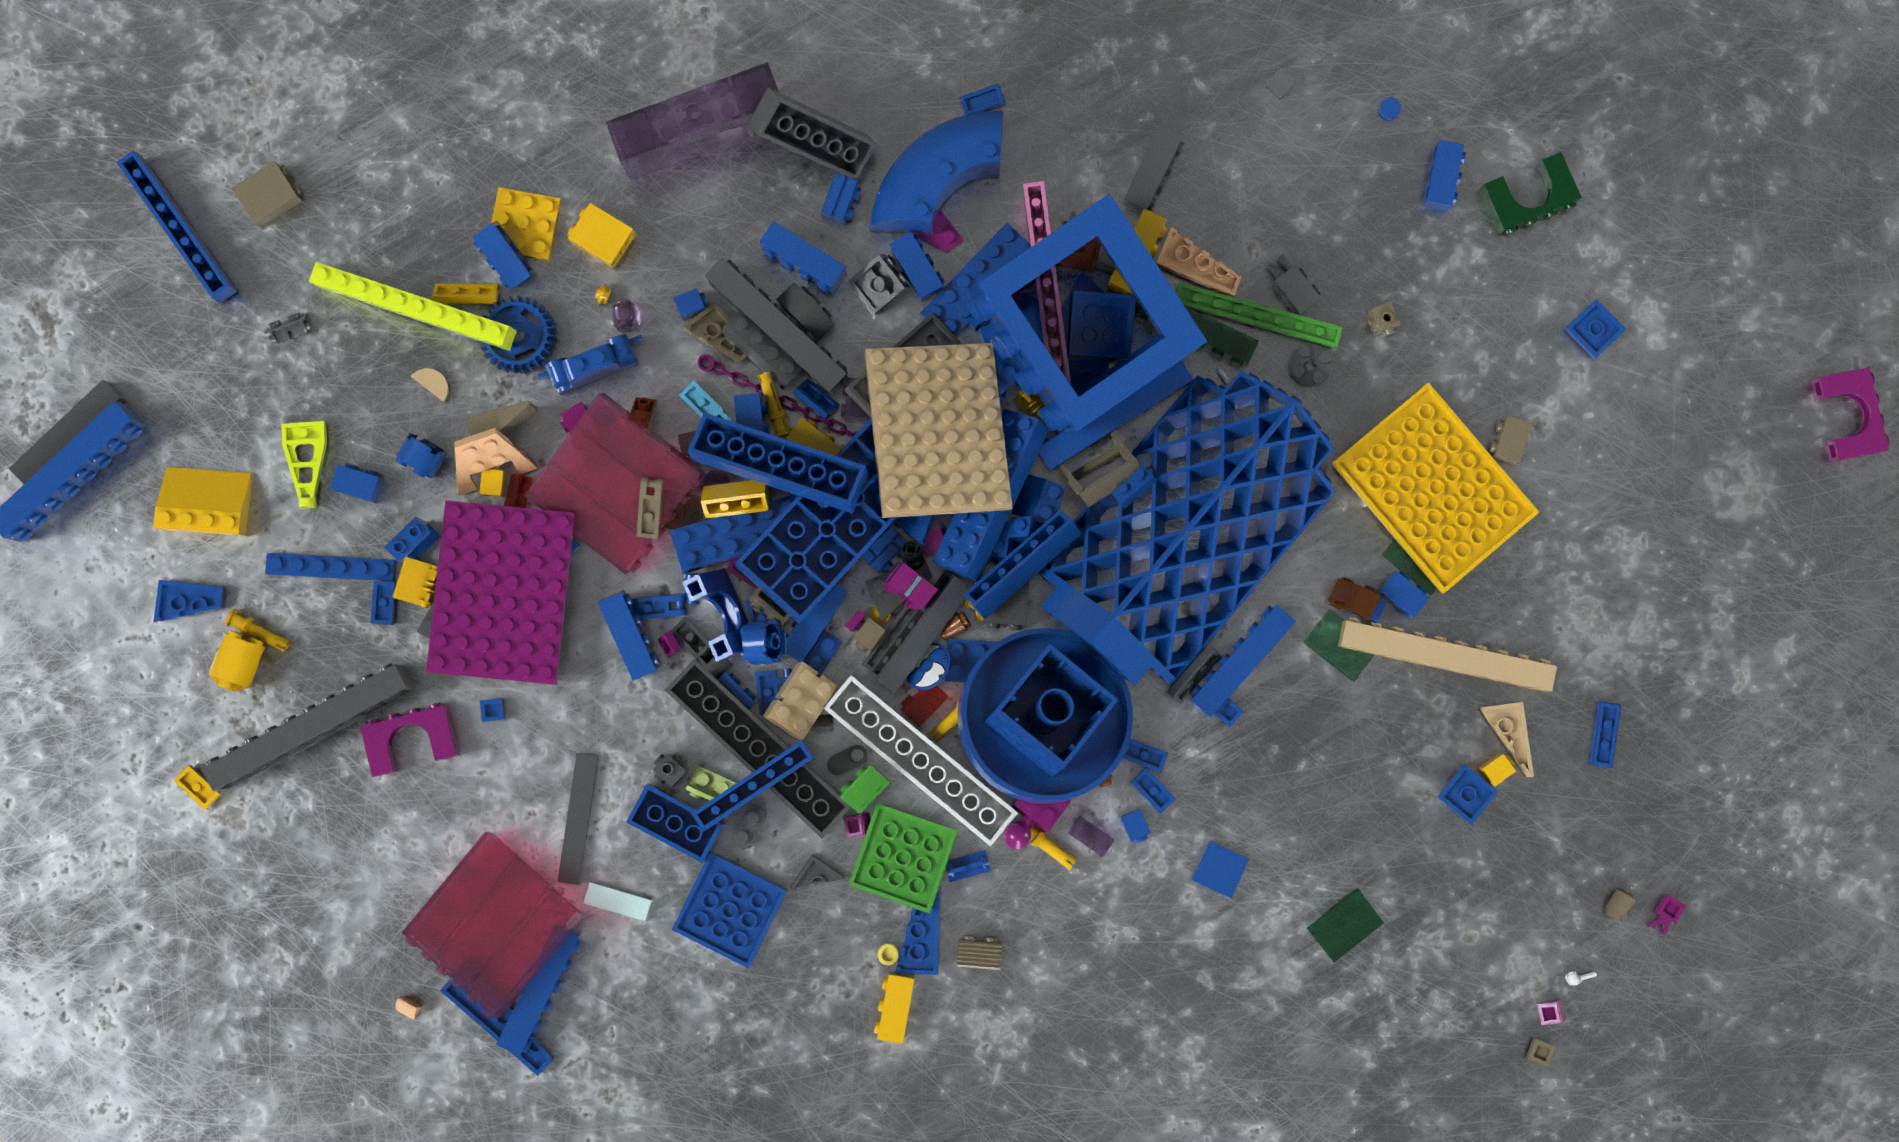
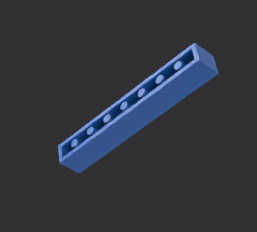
M133 150L116 162L210 297L221 303L236 293L237 290L143 156Z
M1180 360L1079 431L1063 432L1060 430L1055 432L1057 436L1051 440L1048 437L1045 438L1038 452L1039 458L1048 472H1051L1111 434L1112 431L1121 428L1189 385L1194 380L1182 360Z

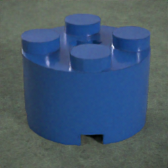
M408 433L396 455L395 461L405 467L407 465L414 468L413 472L423 478L425 476L432 478L437 473L447 453L443 452L444 450L424 438L419 441L416 439L418 435Z
M775 619L755 621L741 627V656L743 660H748L753 665L782 661L780 658L787 651V637L785 631L780 630L778 625H781V623Z

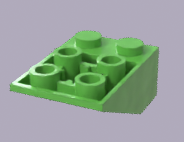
M864 765L855 774L858 778L854 782L848 781L840 790L843 793L840 798L860 814L891 783L873 765L869 767Z

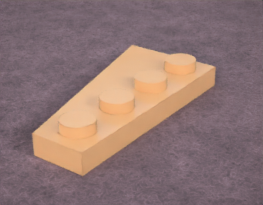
M1171 226L1156 262L1157 266L1214 291L1234 297L1242 277L1222 262L1213 259L1204 249L1203 251L1193 244V241L1181 236Z

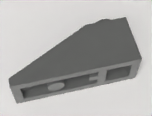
M686 616L671 630L673 635L678 637L684 647L715 678L718 679L732 665L728 659L716 662L708 644L710 640Z

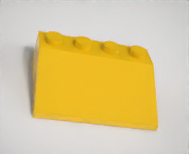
M167 467L155 506L153 528L164 531L247 537L253 473Z

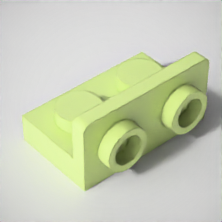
M698 765L686 790L690 791L689 795L701 800L703 797L712 800L736 784V782Z

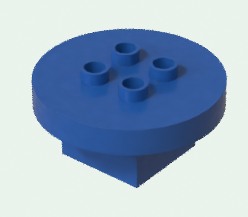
M1036 628L1024 630L997 642L984 653L969 672L958 702L959 734L963 748L974 768L989 784L1010 797L1030 803L1054 804L1065 802L1084 795L1100 785L1121 762L1130 742L1133 727L1132 701L1124 677L1087 642L1072 632L1060 629Z

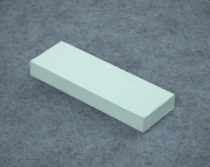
M589 882L583 903L646 921L652 900Z

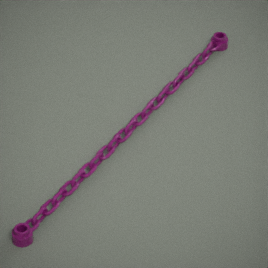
M703 354L698 358L697 363L701 370L705 372L711 371L717 375L724 373L730 376V380L733 383L742 387L751 386L754 388L755 393H760L765 398L764 394L758 391L761 390V383L757 385L752 384L747 376L739 372L730 373L726 371L724 365L715 361L709 354ZM710 360V366L704 367V361ZM715 364L721 367L718 369L720 372L714 370ZM736 375H738L746 380H743V383H740L734 380V378H737ZM786 395L779 397L782 407L791 411L798 409L803 412L805 418H809L813 422L822 421L827 424L831 431L837 434L847 433L853 437L858 432L855 431L853 433L847 430L845 424L835 419L828 421L820 415H817L816 419L807 415L810 413L808 410L816 413L810 407L804 409L798 406L796 400ZM785 399L793 402L794 404H791L792 407H789L783 404L782 402H785ZM834 423L842 426L840 428L841 431L834 429L831 426H833Z

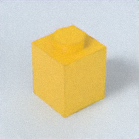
M500 466L483 470L481 473L480 495L505 498L507 472L501 470Z
M1497 754L1478 767L1491 786L1498 785L1516 772L1513 768L1515 765L1510 756H1505L1504 754Z

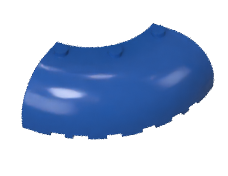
M984 111L955 117L933 127L914 140L892 164L879 187L871 213L870 231L911 232L933 235L935 219L942 204L956 190L971 180L1000 177L1003 111Z

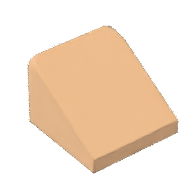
M405 995L396 1001V1010L411 1019L416 1018L422 1007L421 1004Z

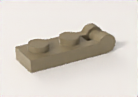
M646 476L641 478L636 537L660 538L663 490L665 487V479L657 478L656 480ZM655 488V494H648V489Z

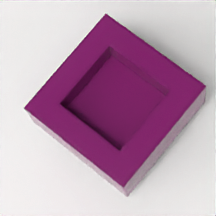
M858 610L845 627L851 632L854 630L858 632L866 622L863 620L866 616Z
M671 630L664 633L658 639L668 658L675 655L681 649L678 637L673 635Z

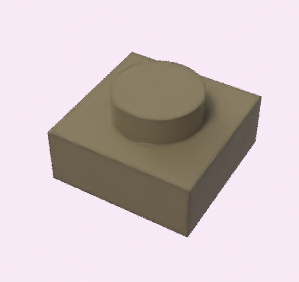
M1533 1038L1526 1058L1548 1067L1556 1047Z

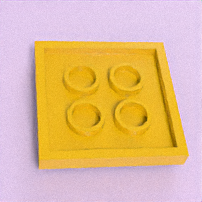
M498 187L491 223L498 220L524 257L550 261L562 200L556 197Z

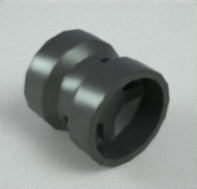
M914 540L905 542L901 547L902 561L911 569L917 570L924 563L922 546Z

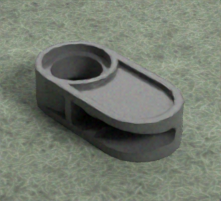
M861 745L851 746L829 758L827 762L828 770L834 775L843 774L863 764L867 759V751ZM854 749L862 750L863 758L860 761H854L851 758V752Z

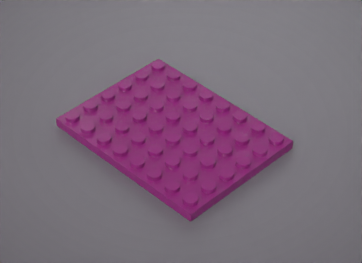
M445 500L426 672L557 685L575 513Z

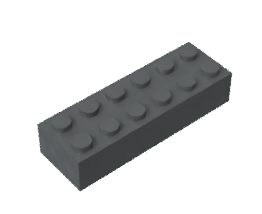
M769 87L747 125L757 135L855 180L858 179L877 145L867 134Z

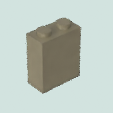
M275 161L232 187L233 192L252 222L259 228L303 201L299 196L302 193L295 182L291 183L288 178L291 175L284 165L280 166Z

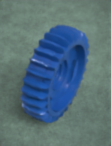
M519 295L517 296V301H514L513 297L509 296L508 303L501 298L502 305L499 306L494 302L493 304L496 309L493 311L487 308L490 313L489 317L486 315H482V317L510 326L516 331L521 330L524 332V338L519 342L513 341L510 351L478 341L481 344H485L480 349L482 352L488 351L484 357L486 359L492 357L490 360L492 365L498 362L497 368L499 370L505 366L504 370L506 373H509L511 368L514 374H518V369L523 374H526V367L534 371V364L541 367L539 362L541 359L548 362L545 357L546 353L553 355L549 347H556L551 342V339H557V336L551 334V332L557 331V328L550 325L555 321L553 318L547 319L551 314L549 311L543 312L545 309L543 305L537 308L538 302L536 300L530 304L529 297H526L523 302L522 297ZM524 310H528L541 321L536 326L521 315ZM535 349L536 352L532 356L520 361L516 360L515 356Z

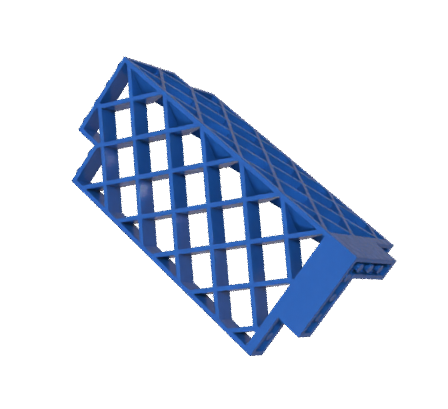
M1240 371L1227 387L1223 385L1218 387L1210 378L1204 379L1197 375L1132 452L1140 468L1143 465L1145 467L1153 466V476L1157 482L1136 499L1152 496V507L1133 513V502L1124 509L1112 494H1109L1090 507L1086 506L1073 521L1082 535L1038 572L1046 582L1056 588L1041 607L1051 617L1087 642L1121 676L1134 686L1149 668L1158 677L1173 686L1335 494L1336 490L1331 485L1332 480L1322 474L1323 469L1320 467L1335 449L1329 442L1331 440L1330 437L1320 430L1322 427L1315 420L1311 419L1312 414L1301 406L1303 403L1295 395L1288 396L1283 389L1279 387L1275 389L1271 383L1266 380L1260 381L1251 372L1247 374ZM1207 392L1218 397L1202 402V397ZM1272 398L1285 406L1269 411V399ZM1255 404L1254 416L1235 421V410ZM1293 413L1302 423L1301 427L1291 428ZM1221 415V426L1201 432V421ZM1187 426V437L1168 443V437L1175 429ZM1255 434L1254 446L1234 452V440ZM1299 441L1296 461L1286 463L1288 444ZM1221 445L1220 457L1200 462L1201 450ZM1270 447L1267 467L1256 469L1259 449ZM1186 455V467L1167 473V461ZM1220 475L1219 488L1200 493L1201 480ZM1293 477L1290 496L1280 498L1283 478ZM1311 477H1313L1318 485L1313 491L1309 492ZM1264 482L1262 501L1251 504L1254 484ZM1186 485L1185 498L1166 503V491ZM1235 488L1232 508L1221 510L1224 491ZM1119 506L1118 518L1100 523V518L1107 509ZM1288 511L1286 523L1279 531L1275 532L1278 513ZM1185 516V528L1183 530L1165 535L1166 521ZM1259 517L1256 536L1246 538L1248 520ZM1230 523L1227 542L1216 544L1219 526ZM1151 526L1150 539L1132 544V531ZM1200 530L1198 549L1186 551L1188 533ZM1117 536V549L1099 554V541ZM1084 546V558L1066 564V558L1072 550ZM1254 552L1252 563L1245 571L1241 572L1243 554ZM1150 557L1149 571L1130 576L1131 562ZM1225 558L1223 575L1212 578L1214 560ZM1195 565L1193 583L1182 585L1184 567ZM1116 567L1115 581L1097 585L1098 572ZM1165 571L1163 590L1151 592L1153 575ZM1082 577L1081 592L1066 581ZM1220 592L1219 602L1211 611L1207 612L1209 595ZM1114 599V612L1112 614L1097 603ZM1191 599L1188 617L1177 619L1179 602ZM1161 606L1159 623L1147 626L1149 609ZM1130 613L1129 629L1117 619L1118 616ZM1186 633L1184 644L1178 651L1172 652L1174 636ZM1156 640L1155 654L1153 656L1143 644Z

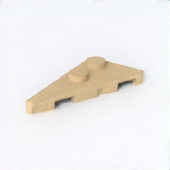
M1523 702L1480 707L1481 712L1525 776L1534 777Z

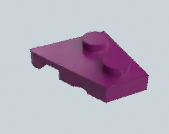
M941 209L935 219L933 235L912 233L913 236L917 235L920 240L945 253L963 241Z

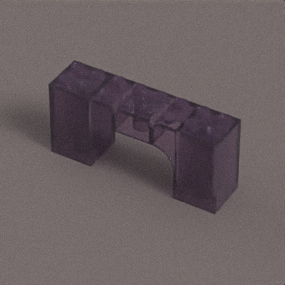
M767 62L611 119L605 123L620 163L632 181L670 167L667 156L671 152L704 138L734 128H746L749 137L757 135L747 125L767 88L769 87L777 92L779 90Z

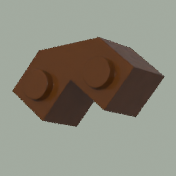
M1342 577V579L1337 578L1334 580L1324 603L1343 612L1349 611L1368 620L1371 618L1381 595L1376 593L1377 589L1369 585L1363 587L1355 584L1348 578Z

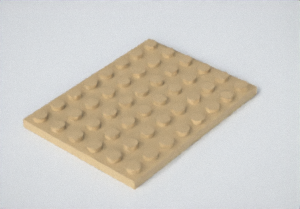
M992 343L865 349L882 518L1011 510L1012 499Z

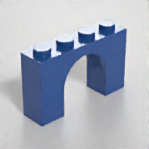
M726 569L701 573L682 582L690 602L702 599L710 601L718 609L723 619L724 634L708 642L716 662L741 655L742 637L740 629L749 622Z

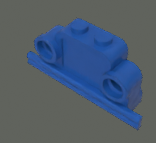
M627 334L615 336L607 340L604 345L570 358H559L545 365L547 371L538 374L540 380L550 377L553 386L557 388L560 395L640 365L632 345L644 341L643 337L638 335L628 339Z

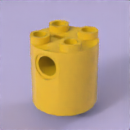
M229 630L228 634L223 633L222 643L216 651L208 674L219 687L235 692L251 687L259 666L260 657L266 647L262 646L263 641L250 637L248 641L241 638L242 634Z

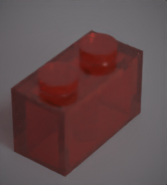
M938 686L928 690H918L913 697L909 694L901 702L903 707L900 710L920 727L949 696Z

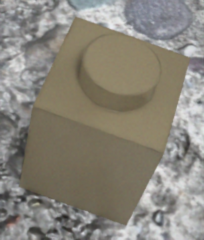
M868 618L854 637L857 641L855 645L864 652L867 649L872 651L886 630Z

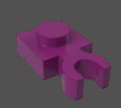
M1665 894L1654 911L1659 917L1653 919L1649 927L1655 929L1656 925L1660 923L1662 929L1659 933L1665 935L1669 929L1668 923L1676 924L1686 905L1669 894Z

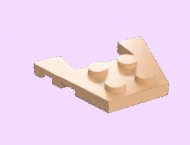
M496 428L454 442L457 493L459 496L477 490L476 483L471 476L472 474L502 465L503 463L512 461L519 475L537 469L535 460L529 459L523 450L517 449L512 441Z

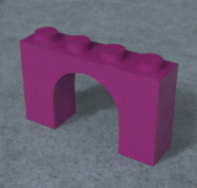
M1870 367L1812 380L1816 401L1840 396L1848 397L1860 406L1863 414L1862 426L1855 435L1826 442L1831 463L1889 450V438L1884 431L1883 425L1885 421L1880 413V399L1875 392V378L1870 371Z
M441 702L428 705L429 709L421 711V708L408 710V715L400 716V713L388 715L387 720L379 722V718L366 721V725L361 726L360 729L372 777L398 772L393 752V739L402 727L409 724L418 725L427 732L435 761L460 756L449 706H442Z

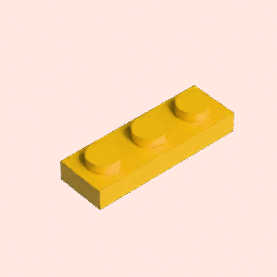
M435 283L432 301L442 304H493L494 302L497 303L500 290L498 284Z

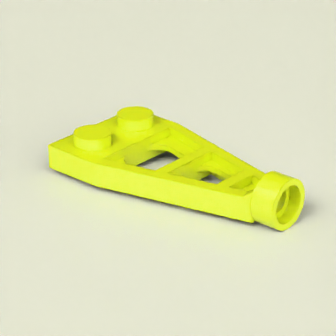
M313 421L281 424L282 445L299 499V508H316V494L327 446L326 422ZM312 444L315 448L312 460L300 462L295 451L298 445ZM312 467V481L310 483H302L300 481L299 469ZM308 494L310 498H304V496Z

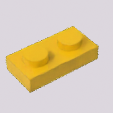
M188 765L173 780L204 810H207L222 794L219 791H212L207 779L192 765Z

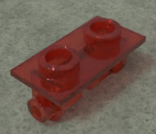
M511 473L504 506L526 508L532 482L531 477Z

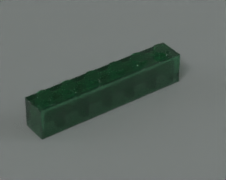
M1136 301L1134 318L1141 322H1151L1139 302ZM1185 306L1208 341L1200 346L1199 349L1206 348L1211 350V354L1218 358L1226 357L1231 360V364L1237 367H1242V365L1246 367L1259 340Z

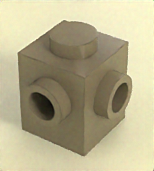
M1391 301L1376 306L1367 312L1370 318L1368 320L1369 326L1373 332H1376L1377 336L1380 334H1384V337L1396 332L1395 328L1400 325Z

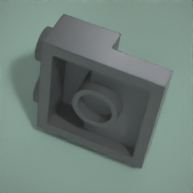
M879 254L849 280V283L873 314L880 312L891 301H895L910 288L907 284L909 282L908 277L903 272L899 273L894 267L896 262L890 255Z

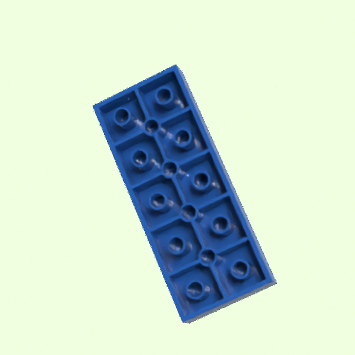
M872 418L866 422L836 455L865 465L868 471L867 480L853 514L797 496L735 563V566L798 624L801 623L897 518H882Z

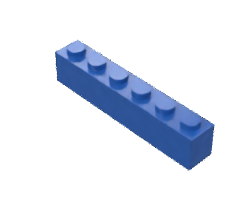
M1060 509L963 595L973 608L986 619L1082 535L1073 520Z
M1269 605L1261 614L1264 618L1259 623L1255 621L1247 629L1249 634L1246 638H1239L1232 646L1235 650L1230 655L1226 653L1218 662L1221 664L1216 671L1212 669L1204 677L1206 682L1201 687L1197 685L1190 693L1192 698L1189 701L1208 718L1219 709L1296 623L1278 605L1273 606V608Z
M801 740L691 814L704 832L813 760L814 756L805 742Z
M555 925L496 1043L497 1046L518 1056L522 1055L523 1052H528L533 1042L529 1040L533 1032H538L542 1021L539 1019L543 1012L547 1013L552 1004V1001L549 999L553 992L557 993L562 984V981L559 979L562 972L567 973L572 963L569 958L572 952L577 953L582 943L579 940L581 935L561 925Z

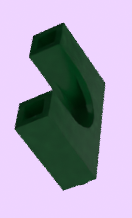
M1562 152L1547 157L1537 164L1547 189L1546 200L1539 207L1528 208L1518 204L1514 200L1504 176L1481 186L1479 189L1499 235L1505 232L1507 235L1517 232L1519 226L1525 224L1526 227H1529L1539 222L1538 219L1543 216L1548 219L1557 215V211L1564 208L1567 211L1577 206L1576 203L1582 197Z

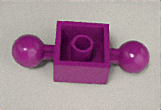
M1016 799L1011 807L1024 817L1020 822H1013L1006 827L1004 831L1005 843L1012 849L1020 850L1025 848L1031 841L1030 829L1032 826L1036 825L1044 832L1050 831L1072 800L1054 804H1038Z

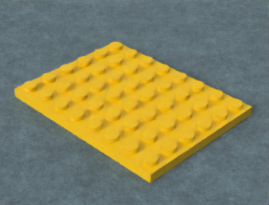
M1429 382L1331 463L1442 594L1448 591L1539 513Z

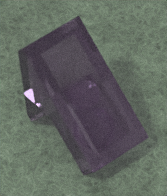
M1080 815L1067 832L1101 857H1104L1115 841Z

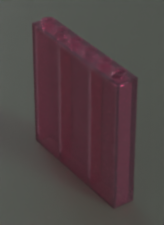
M600 393L590 404L524 496L542 510L575 513L573 534L626 575L631 571L634 573L642 563L639 561L643 555L647 556L654 547L652 543L655 539L636 537L642 476L650 477L653 480L657 478L665 479L660 527L661 538L667 530L664 528L668 521L671 523L679 514L677 509L681 504L684 506L691 498L689 494L693 488L697 489L703 482L702 476L705 471L605 393ZM649 488L648 494H655V488Z
M485 831L401 933L407 937L405 940L414 948L417 946L422 951L420 954L429 962L432 960L437 965L435 968L444 976L447 974L452 979L451 984L459 990L463 989L467 993L466 997L474 1004L478 1003L482 1007L481 1011L489 1018H501L585 915L494 833Z

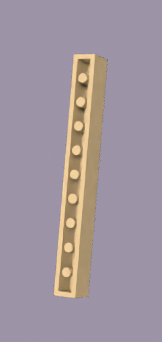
M1349 618V621L1342 622L1338 647L1545 692L1553 690L1557 666L1551 665L1549 660L1538 659V662L1531 661L1530 656L1517 654V657L1509 656L1508 651L1496 650V653L1488 651V647L1475 645V648L1467 647V643L1454 640V644L1448 643L1446 638L1433 636V639L1425 638L1424 633L1412 631V634L1404 633V629L1398 627H1391V630L1383 628V624L1370 622V625L1362 624V620L1356 618Z

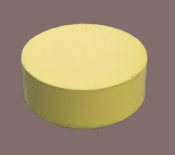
M892 943L883 944L878 950L879 961L884 965H893L897 962L899 958L898 948Z

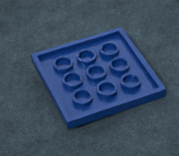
M710 852L672 930L749 969L788 890Z

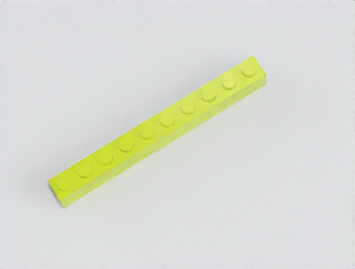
M315 262L309 282L317 287L508 351L511 349L517 332L510 326Z

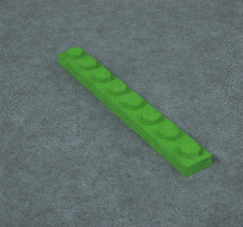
M1178 283L1176 294L1186 308L1336 349L1338 347L1343 328L1341 326L1188 284Z

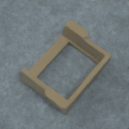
M1114 430L1110 434L1116 445L1115 447L1073 473H1070L1064 464L1060 465L1070 487L1076 494H1079L1087 507L1111 494L1140 468L1136 458L1124 445L1126 439L1119 430ZM1118 455L1125 459L1126 462L1085 488H1082L1078 480Z

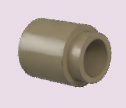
M1624 888L1621 891L1616 889L1606 906L1607 910L1605 913L1621 922L1622 918H1626L1636 902L1633 899L1634 894Z

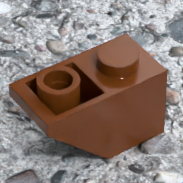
M646 397L635 398L627 421V443L649 445L653 432L657 400Z

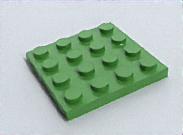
M877 803L848 885L930 914L958 831Z

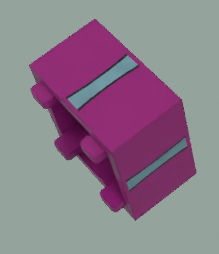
M897 562L882 581L887 592L898 594L906 601L904 605L913 610H922L938 590L903 562Z

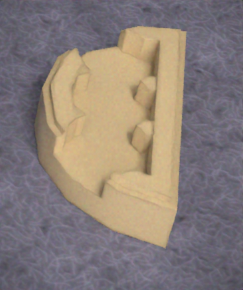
M424 368L411 375L413 379L444 403L449 396V386L447 379L442 373L434 369Z

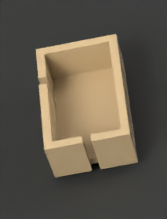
M804 662L797 663L775 696L778 700L771 702L762 717L797 741L803 740L838 685L823 675L817 676L819 672Z

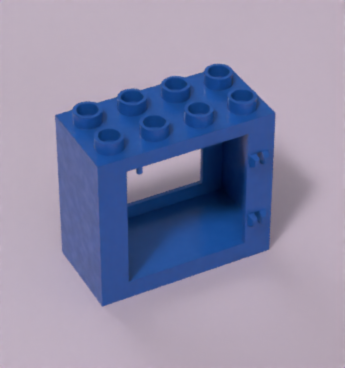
M1110 194L970 288L968 291L973 298L965 302L968 310L979 324L988 320L997 332L996 335L990 338V341L1003 360L1013 357L1021 368L1020 371L1014 374V377L1026 395L1038 393L1045 404L1044 407L1038 410V413L1052 432L1056 429L1063 432L1079 431L1208 342ZM1096 238L1159 335L1075 392L1011 295L1090 240Z

